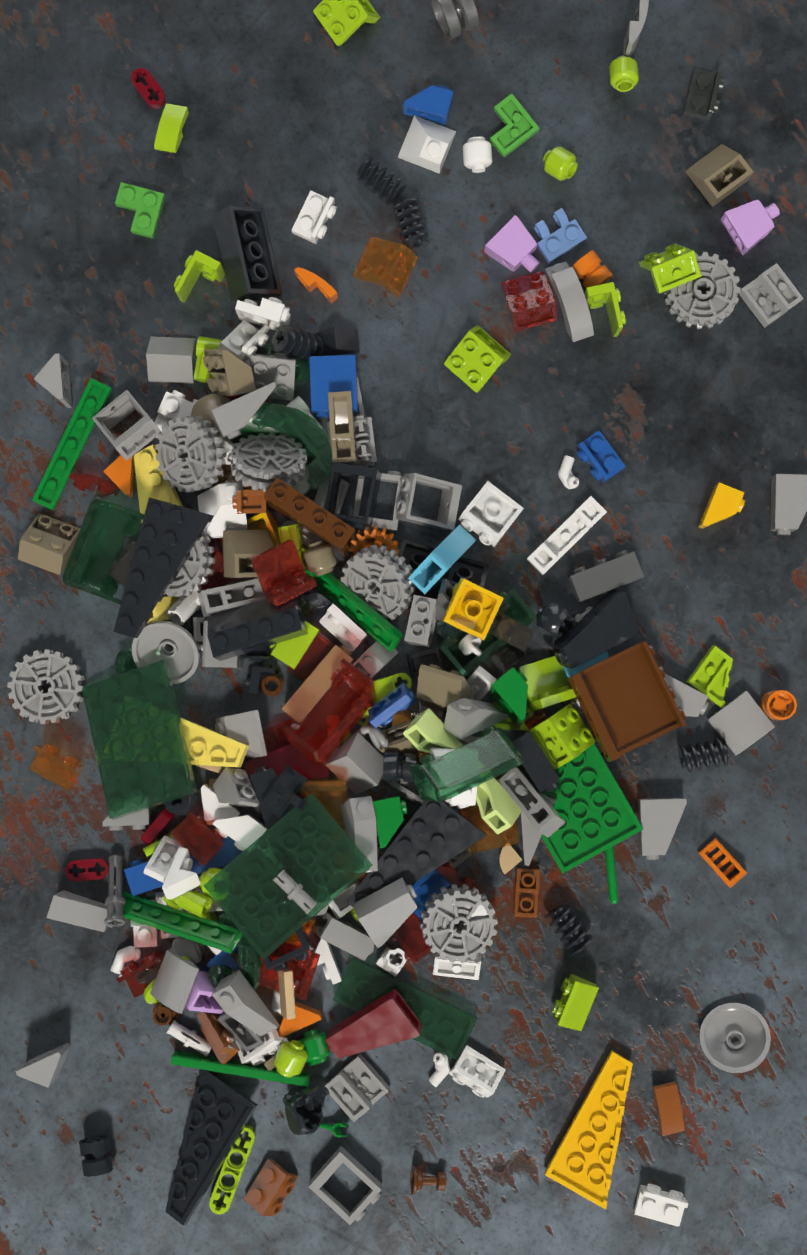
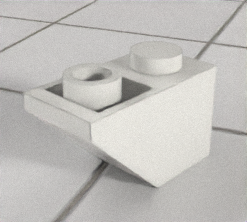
M251 814L217 819L213 823L217 827L215 831L224 838L229 836L235 840L234 845L243 852L246 850L251 852L267 831L266 825Z

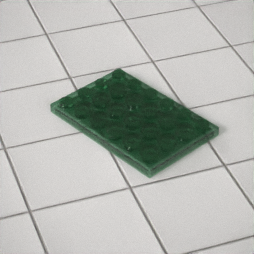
M163 659L83 687L82 693L110 819L115 820L197 793L166 660Z
M313 793L304 799L308 804L303 811L298 807H294L203 885L263 960L373 866ZM282 870H285L298 885L301 883L304 886L302 889L318 903L308 914L293 899L289 900L287 898L288 894L273 881Z

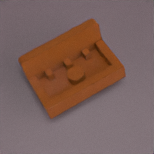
M200 1012L197 1017L202 1024V1032L220 1063H227L240 1051L233 1036L218 1020L220 1014Z
M267 1159L244 1200L262 1216H275L282 1209L286 1196L294 1189L298 1176L295 1173H288L273 1159Z

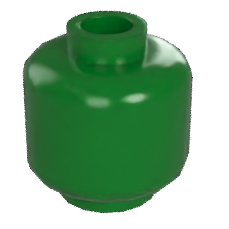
M316 1029L304 1032V1038L300 1039L299 1042L304 1045L303 1049L308 1054L306 1063H310V1066L327 1061V1056L330 1055L331 1051L328 1048V1043L325 1041L326 1033H317Z

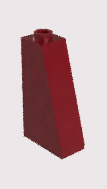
M326 731L318 732L268 753L267 756L258 757L244 763L245 768L241 769L246 771L252 786L250 775L255 774L254 769L266 765L268 769L274 768L279 776L286 766L289 765L308 780L330 777V769L324 764L328 760Z
M395 988L331 1028L325 1041L328 1043V1048L332 1053H335L338 1058H343L416 1038L420 1035L423 1024Z

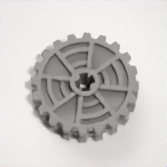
M703 252L701 256L695 253L701 277L665 291L664 294L667 295L665 304L671 306L669 312L671 315H677L676 320L679 323L681 321L686 322V327L690 328L691 325H696V329H702V326L706 325L709 329L715 323L721 324L734 310L735 305L739 301L737 296L741 292V288L737 287L740 279L734 276L733 273L736 270L734 267L729 268L727 266L728 261L726 259L719 260V255L717 254L710 257L708 252ZM702 287L705 294H701V290L698 289Z
M200 416L171 419L168 421L169 425L162 427L163 433L158 434L159 444H156L155 447L158 450L156 460L160 462L158 469L163 471V479L165 481L169 480L170 486L172 488L177 487L180 492L186 491L187 493L194 492V490L201 491L211 488L213 483L218 482L217 475H222L221 465L225 464V459L222 458L225 448L221 447L223 439L217 436V428L210 427L211 422L209 420L203 421V417Z
M258 433V436L251 434L248 435L247 439H239V443H235L234 449L231 451L232 476H235L237 482L242 481L243 486H251L252 490L262 489L263 492H267L276 478H279L289 486H297L299 481H303L304 475H306V449H302L301 443H295V439H287L282 434L279 436H275L274 433H269V435Z
M202 535L200 540L196 541L190 551V556L173 583L169 584L164 595L167 594L168 596L182 597V595L190 596L193 590L195 592L201 590V584L208 583L207 576L208 574H213L214 571L211 568V564L215 563V558L211 557L214 547H209L208 545L211 541L209 537H203Z
M372 545L369 549L367 547L361 549L360 553L357 552L353 558L346 562L347 565L342 570L345 575L341 577V582L384 619L388 620L389 617L393 620L397 617V614L400 616L405 611L404 609L411 605L410 602L413 601L414 596L413 592L417 590V586L408 579L411 575L410 570H412V567L404 563L405 558L403 556L398 557L396 555L397 551L393 549L387 551L386 546H381L378 549L376 545Z
M45 649L44 653L39 650L33 651V656L26 654L23 656V662L15 664L17 669L15 672H10L9 676L13 679L12 682H8L7 687L12 690L8 696L9 699H14L15 701L12 705L13 708L21 710L19 715L29 717L31 722L38 723L40 721V724H49L51 721V723L56 724L60 723L61 718H70V712L78 711L77 704L78 702L83 703L84 698L81 696V693L86 691V687L82 686L85 676L79 674L81 670L79 665H73L74 659L68 656L65 657L64 653L56 651L54 654L53 650ZM46 683L51 684V687L48 688V691L43 690V687L46 686Z
M451 884L450 889H446L444 886L440 888L441 893L437 894L434 892L431 895V902H425L426 911H421L420 916L423 919L420 922V927L426 945L430 946L432 953L437 952L438 957L442 960L445 957H448L449 962L452 963L456 959H460L461 963H465L469 957L475 960L477 959L476 954L479 952L484 954L486 952V945H492L493 940L491 937L497 934L494 925H497L498 922L497 918H495L494 908L487 900L484 893L480 894L479 890L475 887L470 890L467 884H463L461 888H458L456 884Z

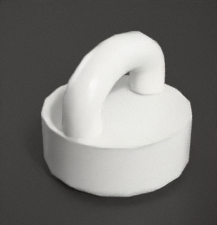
M467 634L460 641L459 649L464 655L473 652L480 656L482 652L479 646L482 640Z

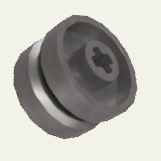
M430 0L436 20L448 40L460 36L462 28L465 31H470L479 26V17L473 0Z

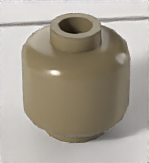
M322 540L308 544L309 549L303 553L309 572L315 573L316 576L332 572L334 570L333 567L337 563L332 546L328 543L323 544Z

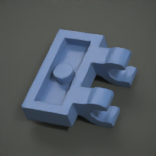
M562 208L554 212L552 216L560 229L550 234L543 220L535 224L536 227H534L535 232L541 239L537 243V247L548 264L587 239L576 219L569 222Z

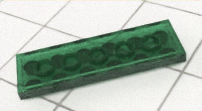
M352 957L333 997V1001L358 1012L396 988L423 1024L420 1035L412 1039L458 1061L477 1021L476 1016Z

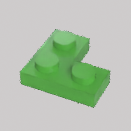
M510 94L494 107V111L506 126L490 138V142L501 156L505 158L539 132V127L513 94Z
M121 182L115 205L136 211L131 227L133 234L154 239L165 194Z

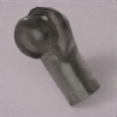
M163 959L155 967L140 969L135 975L136 981L141 984L151 983L157 977Z

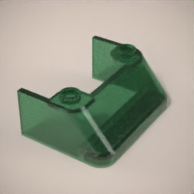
M99 499L92 501L65 568L63 583L121 605L122 600L113 597L118 590L116 579L111 576L126 536H132L140 531L144 514Z
M514 588L509 591V594L504 591L499 595L504 599L485 639L481 641L479 649L482 654L480 656L473 652L464 655L459 649L460 641L469 634L463 631L456 637L450 635L441 642L443 646L440 647V650L454 669L460 672L464 678L474 672L536 620L537 616Z
M492 725L482 730L483 734L479 736V739L442 756L434 757L433 754L427 755L420 759L421 763L408 765V769L422 800L445 801L520 766L524 761L500 727L496 728L495 725Z

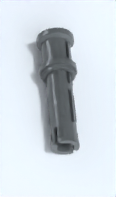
M112 855L109 857L108 897L105 900L107 917L104 919V924L110 927H119L126 923V919L123 917V907L126 905V900L122 897L123 857Z

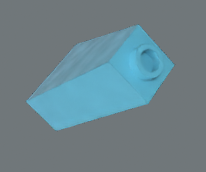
M459 525L432 551L408 579L426 594L476 539Z

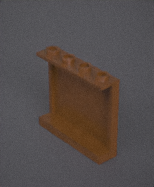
M276 478L264 495L270 508L288 520L294 521L324 543L330 544L333 550L346 557L352 544L351 540L355 529L279 478Z
M646 641L640 642L567 677L608 762L619 759L621 755L678 727L686 726L684 721L686 719L685 713L681 707H677L674 701L676 695L672 687L667 686L664 680L666 677L661 665H657L654 659L656 656L651 644H647Z

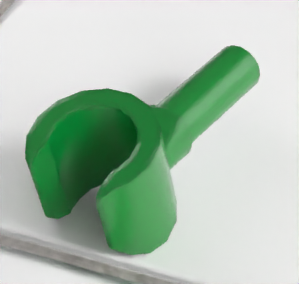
M322 1122L319 1128L332 1131L335 1137H347L348 1135L341 1133V1127H349V1124L336 1123L334 1125Z

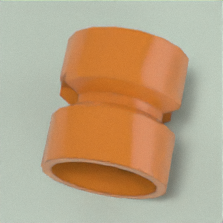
M594 250L588 252L572 266L578 279L584 280L582 285L585 288L606 284L613 277V274L606 265H600L601 259Z
M775 690L764 694L761 698L760 708L768 719L786 720L796 712L797 703L790 692Z

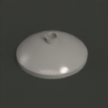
M168 621L149 623L144 627L139 637L134 638L132 643V656L136 666L145 676L155 682L162 684L184 682L194 674L198 667L200 652L197 642L185 628Z
M727 1003L714 1008L703 1020L700 1028V1044L706 1058L714 1066L730 1073H743L756 1068L764 1061L770 1049L771 1035L767 1022L754 1008L741 1003ZM738 1039L740 1041L739 1045H733L731 1043L732 1040Z

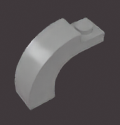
M567 262L545 268L546 276L558 297L564 317L565 329L572 342L593 336L594 330L588 304L573 267H569Z

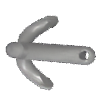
M371 723L358 729L357 732L362 736L369 733L374 748L384 757L385 753L381 752L379 748L380 745L387 747L388 740L378 727L375 728Z

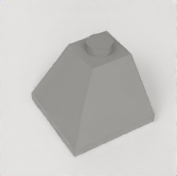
M258 710L215 719V732L249 745L245 760L267 756Z

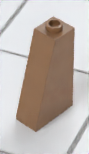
M335 645L284 705L282 710L299 724H302L354 661L350 657L353 653L344 645L340 648Z

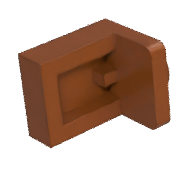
M262 489L236 490V495L232 496L233 509H237V514L267 513V501L264 498L266 492H263Z

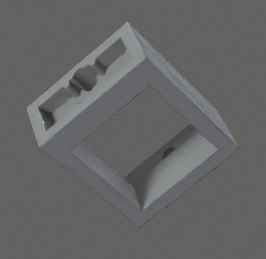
M128 390L124 391L92 417L93 421L126 461L162 432ZM136 409L143 418L116 439L110 430Z
M387 471V474L382 473L381 481L398 483L393 521L373 518L372 527H369L371 530L377 525L379 531L386 528V532L397 533L399 520L396 519V504L400 499V482L404 477L400 476V472ZM359 478L353 516L365 518L359 516L364 479Z
M416 473L404 474L400 482V499L396 504V519L439 530H454L462 485ZM416 483L442 490L437 521L410 515Z
M413 596L404 639L408 644L426 648L432 647L437 620H435L437 599Z
M342 1146L336 1150L309 1182V1188L349 1225L354 1220L358 1222L366 1213L365 1208L369 1203L374 1204L382 1195L380 1192L382 1190V1183ZM342 1163L371 1188L351 1212L322 1187Z

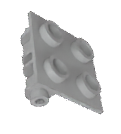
M250 355V367L252 368L256 390L275 382L276 387L268 398L293 401L296 387V360Z
M356 416L353 419L356 463H349V465L377 462L372 418ZM326 422L327 434H328V442H329V450H330V458H331V466H332V465H333V458H332V443H331V434H330V422Z

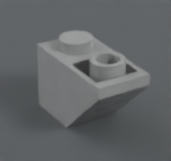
M376 641L346 673L362 688L389 663L398 651L395 649L390 652Z
M226 767L213 784V789L219 803L257 807L259 805L245 770Z
M152 796L124 798L103 821V827L109 826V830H123V826L132 825L133 830L146 829V825L152 824Z

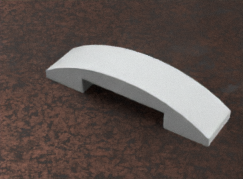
M590 496L527 560L543 575L607 511Z

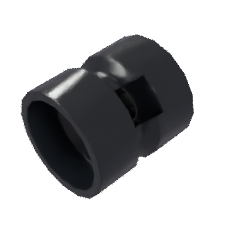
M385 751L383 762L384 781H398L400 778L404 782L418 781V752H405L403 755H400L399 752Z
M95 1135L79 1141L80 1154L85 1157L82 1161L84 1176L103 1175L114 1169L112 1156L108 1154L111 1150L109 1135Z

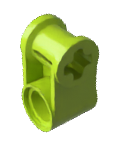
M398 673L368 683L367 687L374 705L397 688L395 683L398 682V677H401L402 680L406 679L408 682L406 685L410 689L412 686L410 676L406 673Z

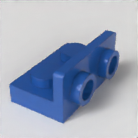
M597 431L576 447L578 449L576 452L578 457L584 463L587 461L592 468L590 472L597 481L601 480L604 483L626 467L600 431Z
M402 683L368 709L370 723L375 728L379 725L384 727L418 701L416 695L405 683Z
M438 869L430 872L413 885L417 897L414 898L417 904V909L414 913L420 919H423L420 916L421 911H426L425 902H431L432 900L431 895L434 892L437 894L441 893L440 888L444 886L446 889L451 888V883Z

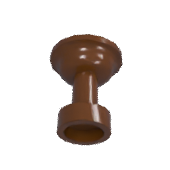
M157 1002L154 1005L153 1019L160 1026L172 1024L180 1016V1013L168 1008L161 1002Z
M413 1165L410 1175L411 1194L415 1195L417 1191L422 1189L423 1185L436 1186L437 1191H445L446 1173L437 1172L436 1176H423L422 1171Z

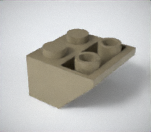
M723 144L685 171L712 207L746 183L753 174V170L743 157Z
M204 349L203 362L208 369V386L213 394L235 396L256 390L252 368L226 349Z
M39 513L20 539L18 560L61 575L71 559L81 533V528Z
M268 530L223 531L224 577L278 576L277 551Z
M421 664L416 696L421 705L447 713L448 704L462 698H472L473 691L462 673L454 670L446 672L434 664L429 666Z

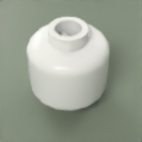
M484 137L469 138L462 149L464 166L472 169L474 173L484 172L485 168L492 164L491 143L486 141Z

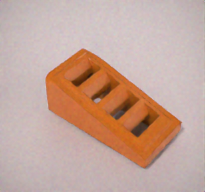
M716 838L699 852L700 856L729 888H732L747 874L743 867ZM718 847L719 851L709 858L707 855ZM724 854L726 857L719 864L715 865L713 862ZM730 861L732 865L722 873L720 869ZM736 868L738 872L728 879L726 876Z

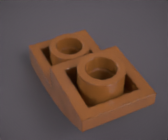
M517 868L514 917L537 918L540 870Z
M675 1081L654 1086V1105L658 1111L659 1131L662 1136L685 1131L682 1107Z

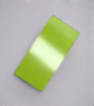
M166 103L155 138L154 148L156 150L177 152L183 138L182 128L189 114L187 107Z

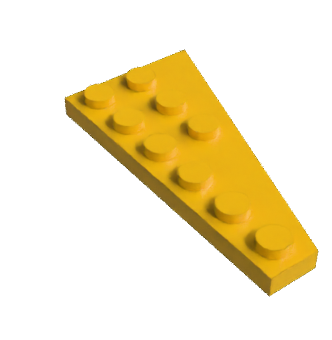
M612 1050L544 1172L547 1177L605 1210L621 1131L622 1115L625 1109V1099L633 1066L630 1060Z

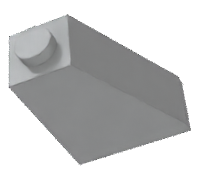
M775 474L771 477L770 531H777V535H791V532L799 528L807 512V475Z
M665 674L664 680L667 686L672 687L676 695L674 701L677 707L682 708L685 716L698 717L699 714L703 715L709 704L706 702L709 696Z
M686 798L637 799L638 820L643 827V830L638 832L639 854L645 856V859L656 860L659 859V855H666L687 804Z
M403 878L353 904L358 920L377 948L381 947L417 909L414 899L417 897L413 886L411 884L407 886Z
M65 890L53 896L46 918L101 932L107 931L110 927L104 924V919L107 917V907L104 903Z
M327 909L326 914L315 916L316 922L311 929L321 939L364 961L373 952L375 944L363 929L343 917L337 919L333 911Z

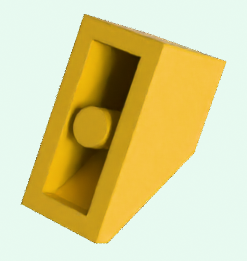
M720 482L716 484L698 527L703 529L732 517L737 512L740 513L745 503V500L742 499L744 492Z

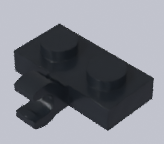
M287 765L260 804L279 818H281L290 803L303 811L308 803L297 794L308 779Z

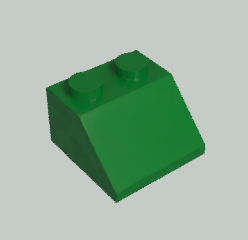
M511 668L491 685L488 694L504 712L509 714L510 720L519 728L526 717L528 684L526 682L528 680L520 670L516 671L514 668Z
M400 795L372 800L380 848L386 847L403 822V814H407L405 799H400Z

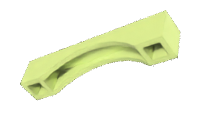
M430 708L416 716L403 732L405 737L419 751L430 753L431 748L468 750L456 736L444 729V723ZM478 761L476 802L482 819L498 835L512 827L522 810L500 783Z

